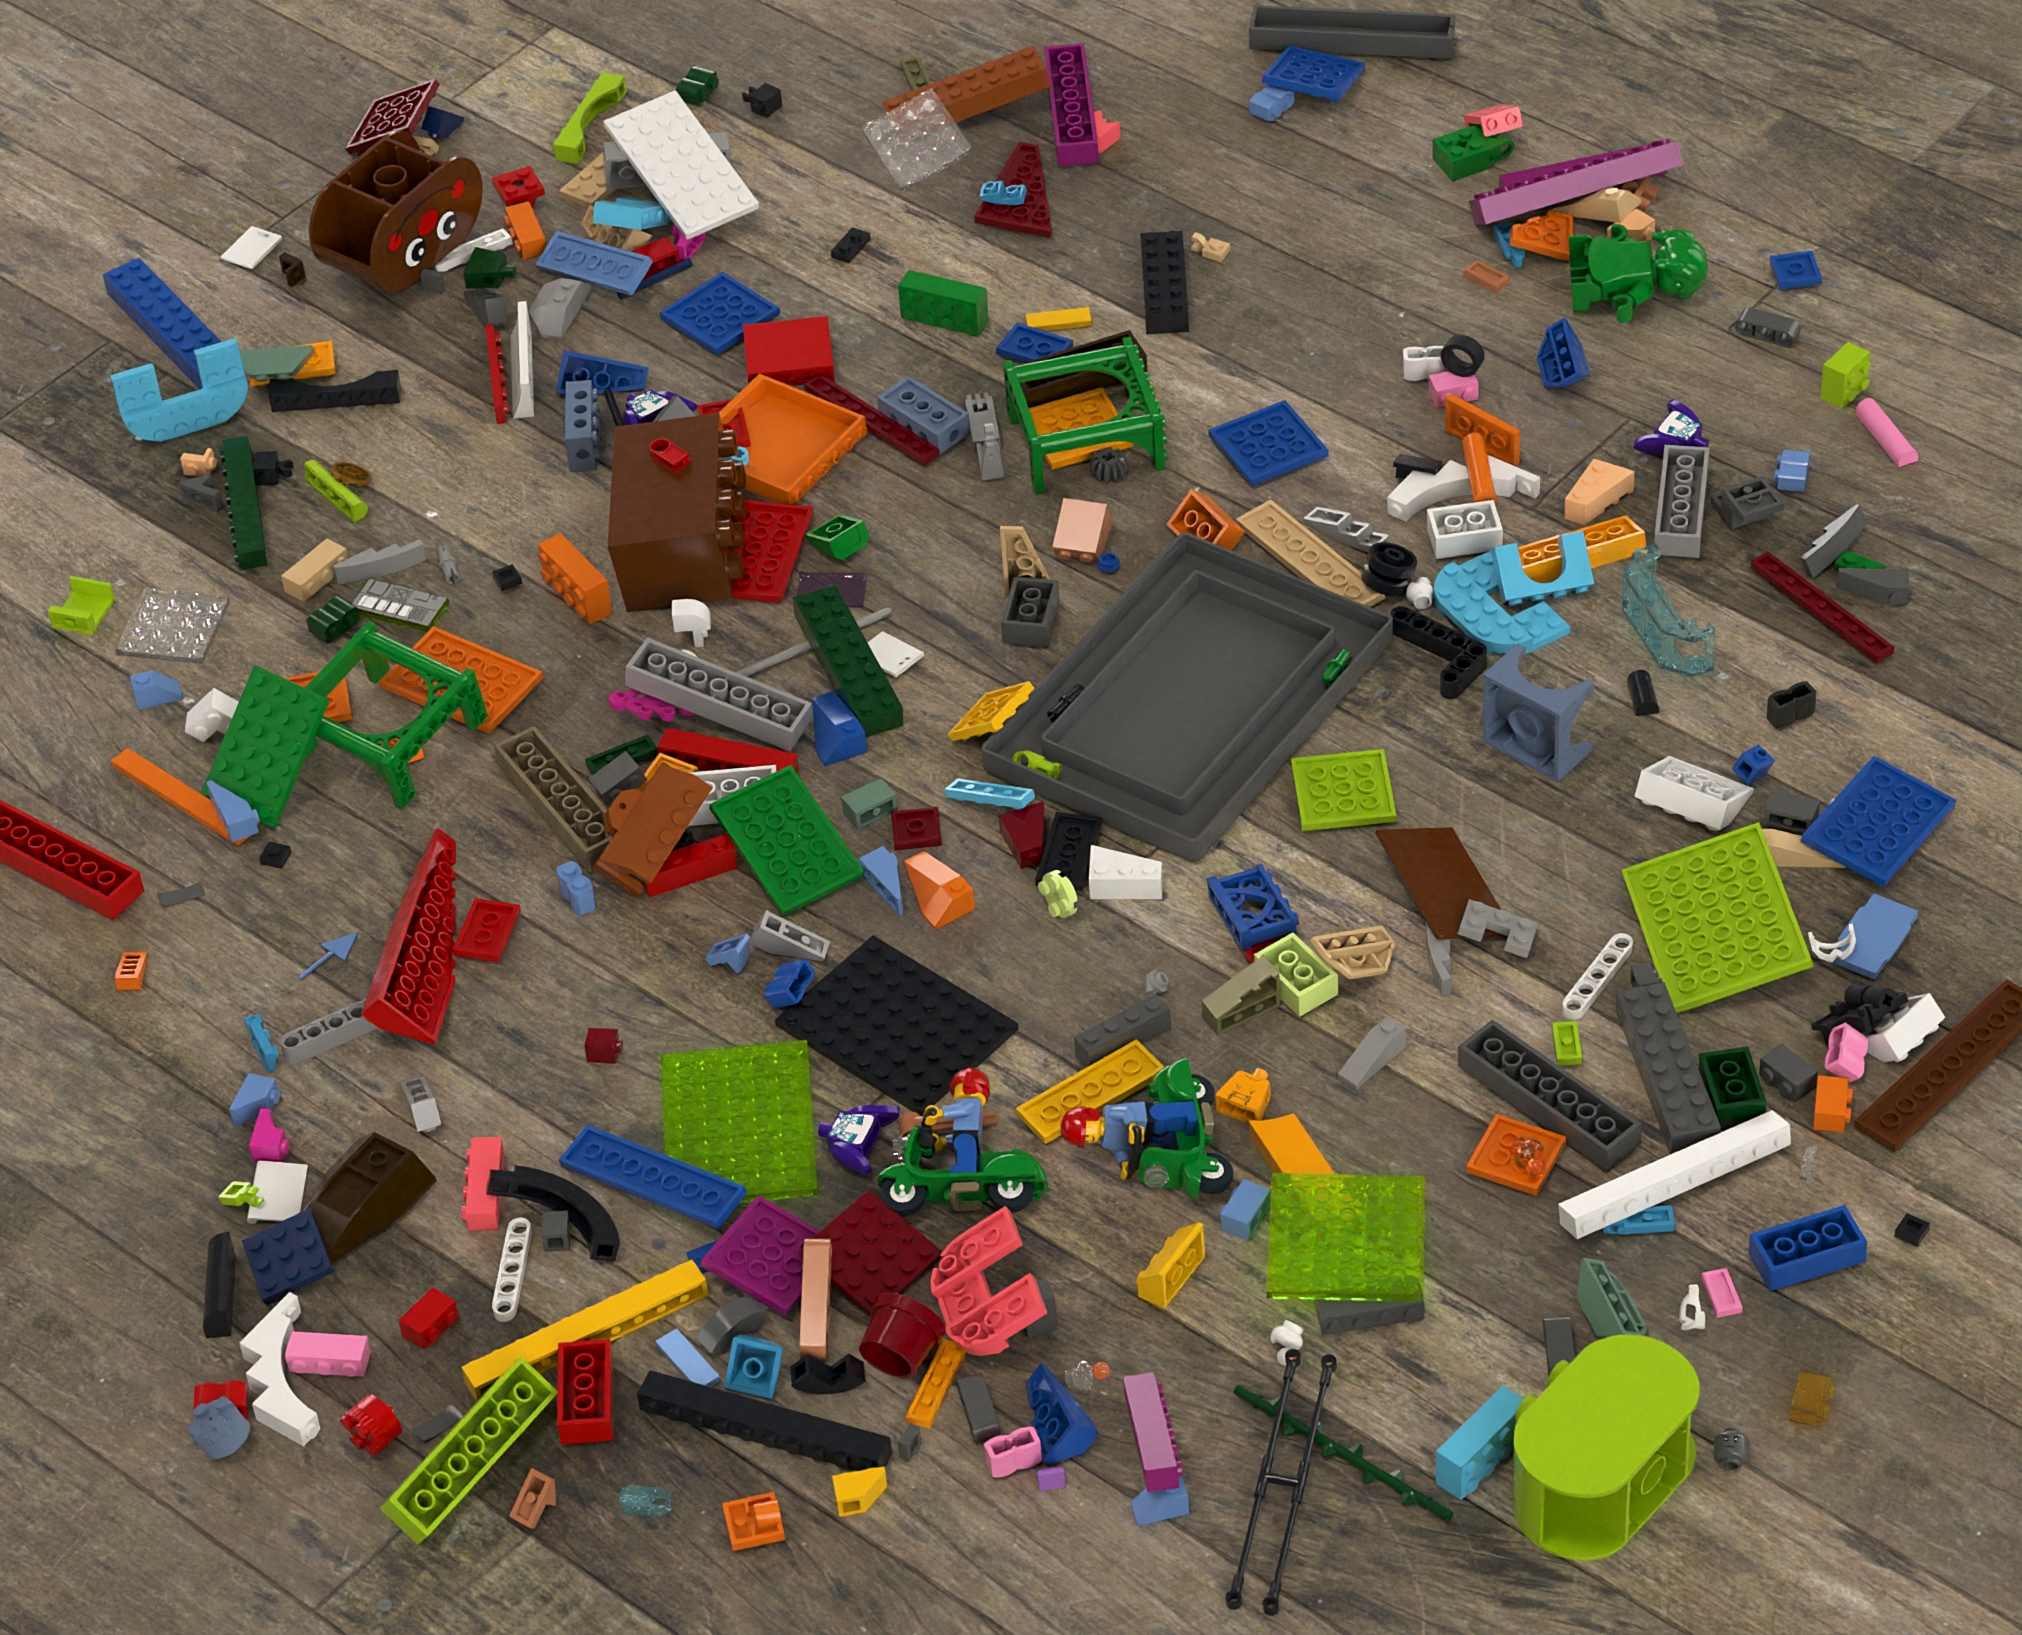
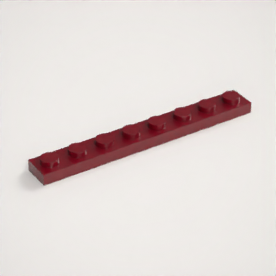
M819 373L804 384L805 391L809 394L865 416L866 427L869 432L924 467L940 456L939 448Z
M1767 551L1751 561V569L1878 664L1894 654L1895 647L1770 552Z

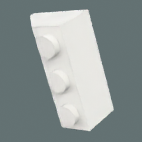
M1930 993L1909 997L1908 1002L1900 1006L1898 1011L1888 1013L1882 1017L1880 1022L1873 1023L1870 1033H1862L1868 1039L1867 1053L1884 1063L1890 1061L1897 1063L1908 1056L1907 1052L1911 1048L1922 1044L1924 1041L1923 1037L1936 1031L1939 1028L1938 1024L1945 1016Z

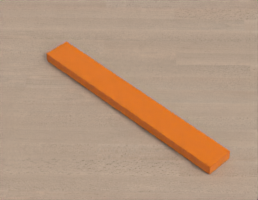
M126 748L111 760L112 767L232 842L210 799L129 748ZM248 836V837H246V838H243V839H240V840H237V841H234V842H232V843H234L235 845L239 846L242 842H244V841H245L246 839H248L250 836Z

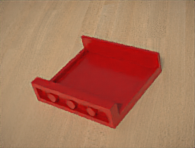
M828 316L743 325L748 383L759 373L789 386L804 385L819 373L835 382Z

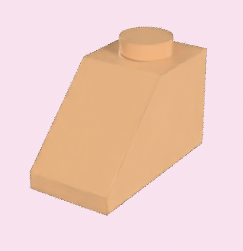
M1638 209L1632 211L1621 223H1614L1625 226L1627 236L1639 241L1651 240L1652 233L1655 232V219ZM1611 226L1607 228V238L1611 237Z

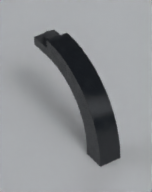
M515 1165L513 1172L490 1169L486 1195L519 1198L539 1203L554 1211H568L570 1222L580 1231L587 1243L590 1259L616 1260L620 1244L616 1226L605 1208L588 1192L562 1177L539 1169Z

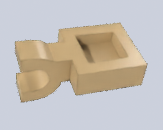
M1196 232L1192 236L1194 244L1191 250L1201 251L1202 257L1222 262L1230 251V243L1214 238L1206 241L1203 235Z

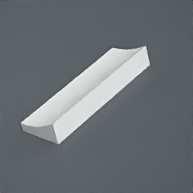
M526 301L518 302V318L511 334L513 419L534 417L532 333Z

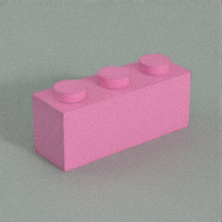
M292 1331L285 1358L289 1372L364 1377L371 1351L367 1336Z

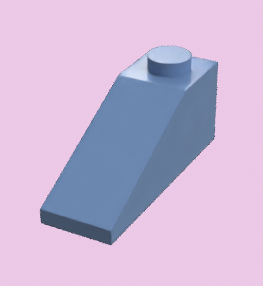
M213 781L206 782L210 799L232 842L259 833L257 823L260 822L256 809L251 810L247 801Z
M882 846L860 857L859 862L864 871V879L899 916L903 915L897 871L898 860L892 852L889 853Z

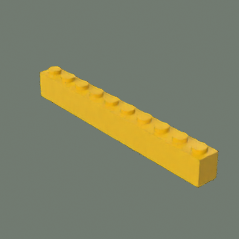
M693 1260L679 1264L662 1274L655 1275L647 1281L634 1285L617 1295L610 1296L602 1302L589 1306L572 1316L565 1317L559 1322L542 1328L522 1339H518L514 1343L497 1349L484 1357L469 1362L461 1367L465 1384L475 1400L478 1401L520 1356L541 1375L558 1367V1343L601 1339L613 1341L709 1296L706 1278Z

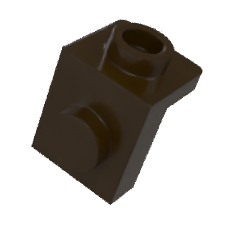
M286 252L279 256L282 273L286 274L288 286L293 287L306 277L302 260Z

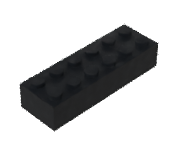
M1183 231L1140 233L1146 334L1189 332Z

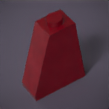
M1043 801L999 815L1000 833L1020 868L1023 869L1040 863L1044 852L1045 808Z

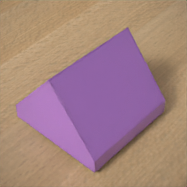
M1062 1466L1037 1469L1039 1491L1066 1487L1064 1468Z

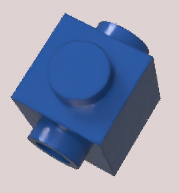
M1758 744L1742 753L1732 770L1747 785H1750L1766 776L1775 760Z

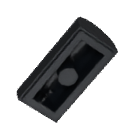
M1636 670L1630 673L1627 678V685L1635 715L1659 713V706L1650 674L1645 670Z

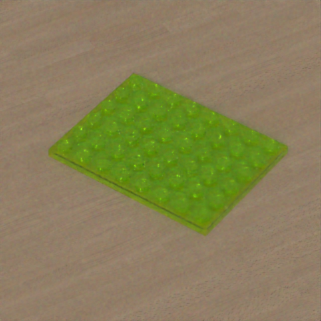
M807 1040L660 1054L664 1151L666 1156L745 1186L747 1194L740 1203L753 1202L758 1195L766 1200L818 1195Z

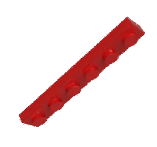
M487 325L485 327L494 409L497 424L506 423L505 414H509L507 401H503L507 400L506 387H503L506 386L503 360H499L503 359L501 346H499L501 345L500 333H495L494 325Z

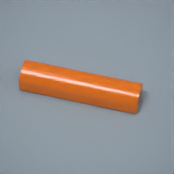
M1478 433L1468 434L1462 440V448L1473 502L1494 500V504H1497L1484 437Z

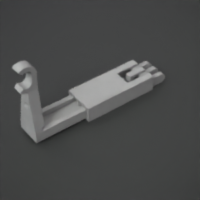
M988 392L983 393V399H981L978 393L975 394V400H972L971 394L966 395L965 406L966 412L969 413L973 450L978 455L982 481L1004 478L999 450L1001 449L1000 435L992 396H989Z

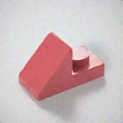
M1094 111L1098 153H1102L1120 139V123H1107V119L1102 118V111Z

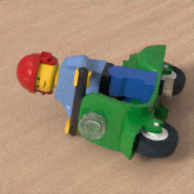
M1188 1058L1180 1059L1173 1064L1165 1066L1154 1075L1152 1083L1148 1084V1096L1153 1098V1103L1134 1102L1106 1105L1103 1108L1102 1117H1100V1112L1094 1108L1080 1106L1070 1109L1061 1118L1060 1131L1064 1140L1070 1145L1083 1148L1085 1143H1096L1101 1137L1102 1147L1109 1149L1115 1155L1119 1167H1122L1120 1172L1122 1179L1134 1178L1138 1171V1178L1147 1186L1154 1188H1183L1189 1196L1196 1200L1199 1191L1208 1194L1222 1193L1228 1189L1232 1182L1233 1167L1231 1163L1219 1154L1206 1152V1148L1212 1145L1214 1139L1212 1136L1214 1120L1211 1111V1105L1214 1101V1087L1205 1077L1191 1074ZM1201 1113H1202L1203 1120H1204V1126H1203V1122H1202V1118H1201Z
M973 1067L960 1070L950 1082V1092L954 1096V1105L942 1106L940 1110L934 1105L928 1106L923 1114L925 1116L921 1122V1128L915 1125L908 1136L898 1134L897 1139H893V1154H898V1159L905 1157V1163L891 1165L877 1176L878 1185L881 1188V1200L901 1217L917 1213L925 1202L950 1203L955 1211H976L982 1208L980 1201H991L998 1210L1006 1206L1011 1213L1023 1210L1032 1199H1040L1042 1193L1048 1191L1046 1174L1039 1162L1029 1153L1020 1149L1003 1152L989 1150L981 1153L982 1107L988 1102L990 1083L986 1074ZM938 1117H944V1119L954 1118L953 1134L946 1135V1138L940 1139L937 1134H933L932 1125L936 1123ZM948 1145V1148L954 1147L956 1165H951V1169L924 1170L919 1168L921 1155L924 1158H932L944 1146Z

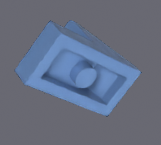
M746 933L715 943L704 960L710 966L727 962L739 974L749 959V935Z

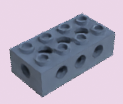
M907 376L877 397L878 411L939 448L940 454L970 434L969 413L910 376Z
M592 380L566 382L565 443L570 472L596 470V461H600V450L596 448L600 446V435L597 433L600 432V420L597 419L600 418V406L595 403L598 401L597 388L593 389Z

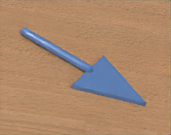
M358 932L320 944L329 952L299 975V979L305 978L333 954L346 961Z

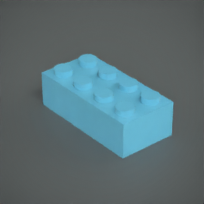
M1502 1385L1436 1451V1484L1460 1500L1468 1493H1473L1479 1482L1485 1476H1490L1495 1466L1501 1460L1507 1459L1514 1448V1431L1517 1424L1515 1414L1524 1398Z

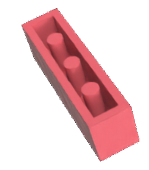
M502 1137L472 1138L471 1148L466 1150L469 1167H465V1181L468 1182V1186L463 1187V1198L466 1201V1205H462V1220L467 1221L468 1231L499 1229L501 1196L486 1195V1186L490 1169L503 1171L504 1148Z

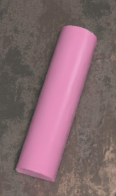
M1872 398L1862 400L1856 407V415L1898 467L1918 461V453L1877 402Z

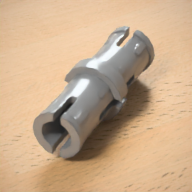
M441 545L436 549V554L440 560L439 567L444 572L447 583L452 584L451 578H453L454 583H457L460 580V575L456 569V559L452 557L449 546L444 545L445 551H443Z

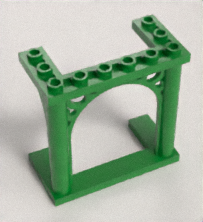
M1131 337L1122 338V345L1033 363L1013 366L1012 360L1003 361L1007 413L1011 425L1020 423L1029 447L1031 482L1036 495L1045 493L1042 455L1114 441L1130 442L1141 446L1151 455L1156 471L1165 470L1164 460L1168 459L1166 448L1163 446V444L1167 443L1166 434L1163 430V427H1166L1164 414H1160L1159 401L1155 400L1154 388L1149 386L1148 372H1144L1143 359H1139L1138 346L1133 345ZM1080 371H1097L1112 375L1125 385L1129 401L1124 410L1116 417L1099 424L1038 435L1020 383ZM1140 410L1144 412V414L1135 415L1132 414L1130 411Z
M368 621L305 688L326 697L361 659L369 681L375 684L390 670L388 660L413 671L424 680L428 688V698L425 707L405 727L390 733L370 735L356 732L323 716L315 735L353 754L368 764L387 783L395 806L403 809L417 794L407 763L432 739L441 726L446 724L456 710L461 708L466 727L472 731H475L480 724L484 723L488 714L473 670L466 668L462 673L378 633L376 624ZM447 689L441 696L434 695L438 690ZM314 737L306 758L318 746L316 737ZM392 739H399L393 748L389 747V742Z

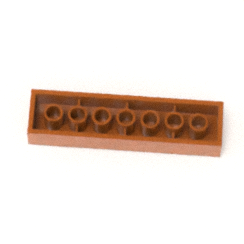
M1035 45L953 76H948L945 79L930 83L921 88L911 90L897 97H892L883 101L882 105L895 139L900 144L1050 88L1051 85L1046 68Z

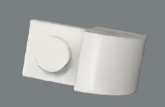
M693 599L672 600L674 632L693 631L695 647H704V637H708V630L711 629L708 607L702 602Z

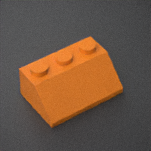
M1194 489L1188 492L1166 524L1177 536L1181 533H1189L1229 550H1233L1245 533L1208 495Z

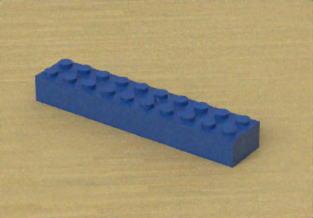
M140 258L131 260L102 274L107 294L199 390L202 389L194 350L222 341Z

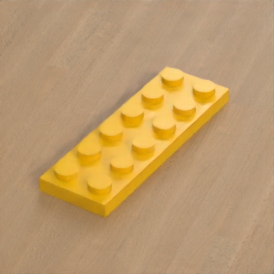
M1136 1039L1016 1108V1115L1044 1144H1047L1062 1135L1060 1131L1061 1118L1067 1111L1072 1108L1086 1106L1102 1112L1106 1105H1114L1146 1087L1149 1083H1152L1154 1075L1164 1066Z

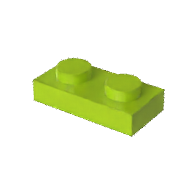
M1577 1021L1552 1022L1557 1065H1582Z

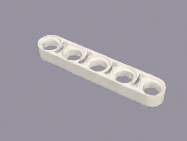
M1619 933L1610 939L1564 998L1562 1012L1566 1018L1577 1020L1587 1012L1633 951V939L1631 936ZM1626 943L1628 946L1626 948H1618L1616 944ZM1607 958H1613L1616 960V962L1609 964L1604 962L1603 960ZM1599 973L1604 975V977L1595 979L1592 975ZM1582 989H1589L1592 991V993L1584 995L1581 994L1579 991ZM1569 1005H1578L1580 1008L1578 1010H1570L1567 1007Z
M515 1218L508 1224L492 1302L494 1317L500 1322L512 1320L517 1313L532 1237L531 1225L526 1218ZM518 1227L526 1228V1231L523 1233L513 1232ZM516 1246L523 1248L518 1253L510 1252V1249ZM510 1266H517L519 1268L513 1273L506 1272V1269ZM506 1286L515 1287L513 1291L508 1293L502 1291ZM502 1306L511 1307L509 1311L504 1313L498 1311Z

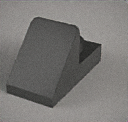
M212 475L183 480L179 483L182 500L215 512H219L223 508L220 492L214 487Z

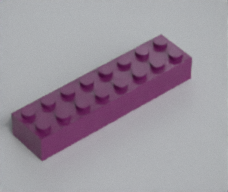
M1084 43L1044 47L1045 68L1051 85L1048 88L1058 166L1098 163V140Z

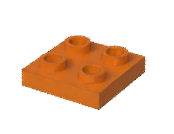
M774 1492L722 1503L733 1551L785 1540L780 1510Z

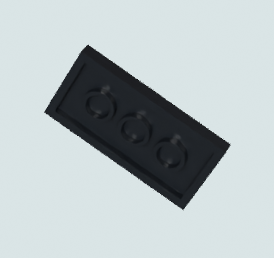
M1055 813L1035 878L1036 886L1043 880L1045 874L1059 870L1060 873L1058 875L1062 878L1066 876L1072 883L1075 891H1083L1090 868L1091 845L1096 846L1102 827V817Z

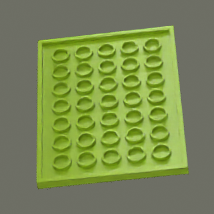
M1759 822L1621 870L1659 978H1662L1663 982H1665L1676 1013L1814 967Z

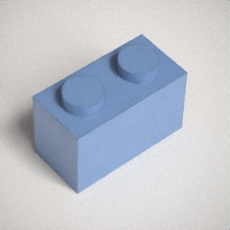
M1243 1179L1239 1187L1233 1189L1227 1205L1224 1204L1219 1211L1218 1217L1221 1219V1231L1248 1241L1272 1206L1271 1189Z

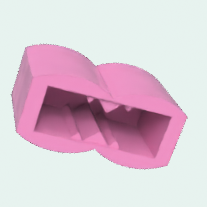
M1846 1022L1834 1027L1829 1036V1050L1825 1058V1068L1837 1077L1848 1078V1083L1859 1079L1864 1073L1865 1062L1863 1057L1868 1051V1039Z
M1034 1427L1017 1429L1009 1436H997L984 1444L986 1465L994 1478L1010 1475L1017 1469L1031 1468L1042 1461L1041 1443Z

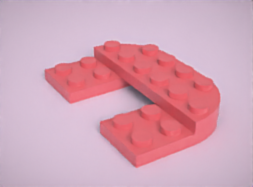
M1006 1206L955 1238L941 1253L940 1256L943 1259L939 1263V1268H933L931 1275V1291L938 1299L946 1323V1333L964 1352L971 1355L983 1356L1000 1353L1009 1347L1007 1340L1009 1337L1048 1313L1036 1279L1031 1273L993 1297L991 1295L983 1270L1023 1245L1011 1211Z

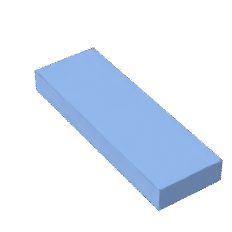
M678 1329L655 1341L656 1347L685 1380L713 1387L720 1382V1376Z

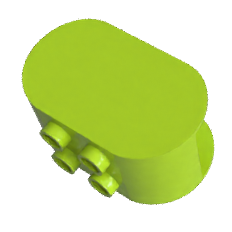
M1627 1334L1606 1337L1585 1347L1571 1363L1561 1360L1551 1371L1547 1381V1388L1539 1397L1529 1394L1522 1400L1515 1414L1517 1424L1514 1431L1513 1513L1519 1528L1532 1543L1553 1555L1571 1560L1588 1561L1608 1557L1622 1549L1689 1476L1696 1461V1445L1690 1432L1691 1413L1698 1404L1700 1384L1694 1368L1680 1352L1662 1341L1647 1336Z

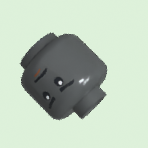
M1727 1428L1724 1432L1716 1435L1713 1457L1720 1464V1467L1727 1470H1737L1747 1463L1749 1439L1746 1435L1740 1433V1430L1736 1428Z

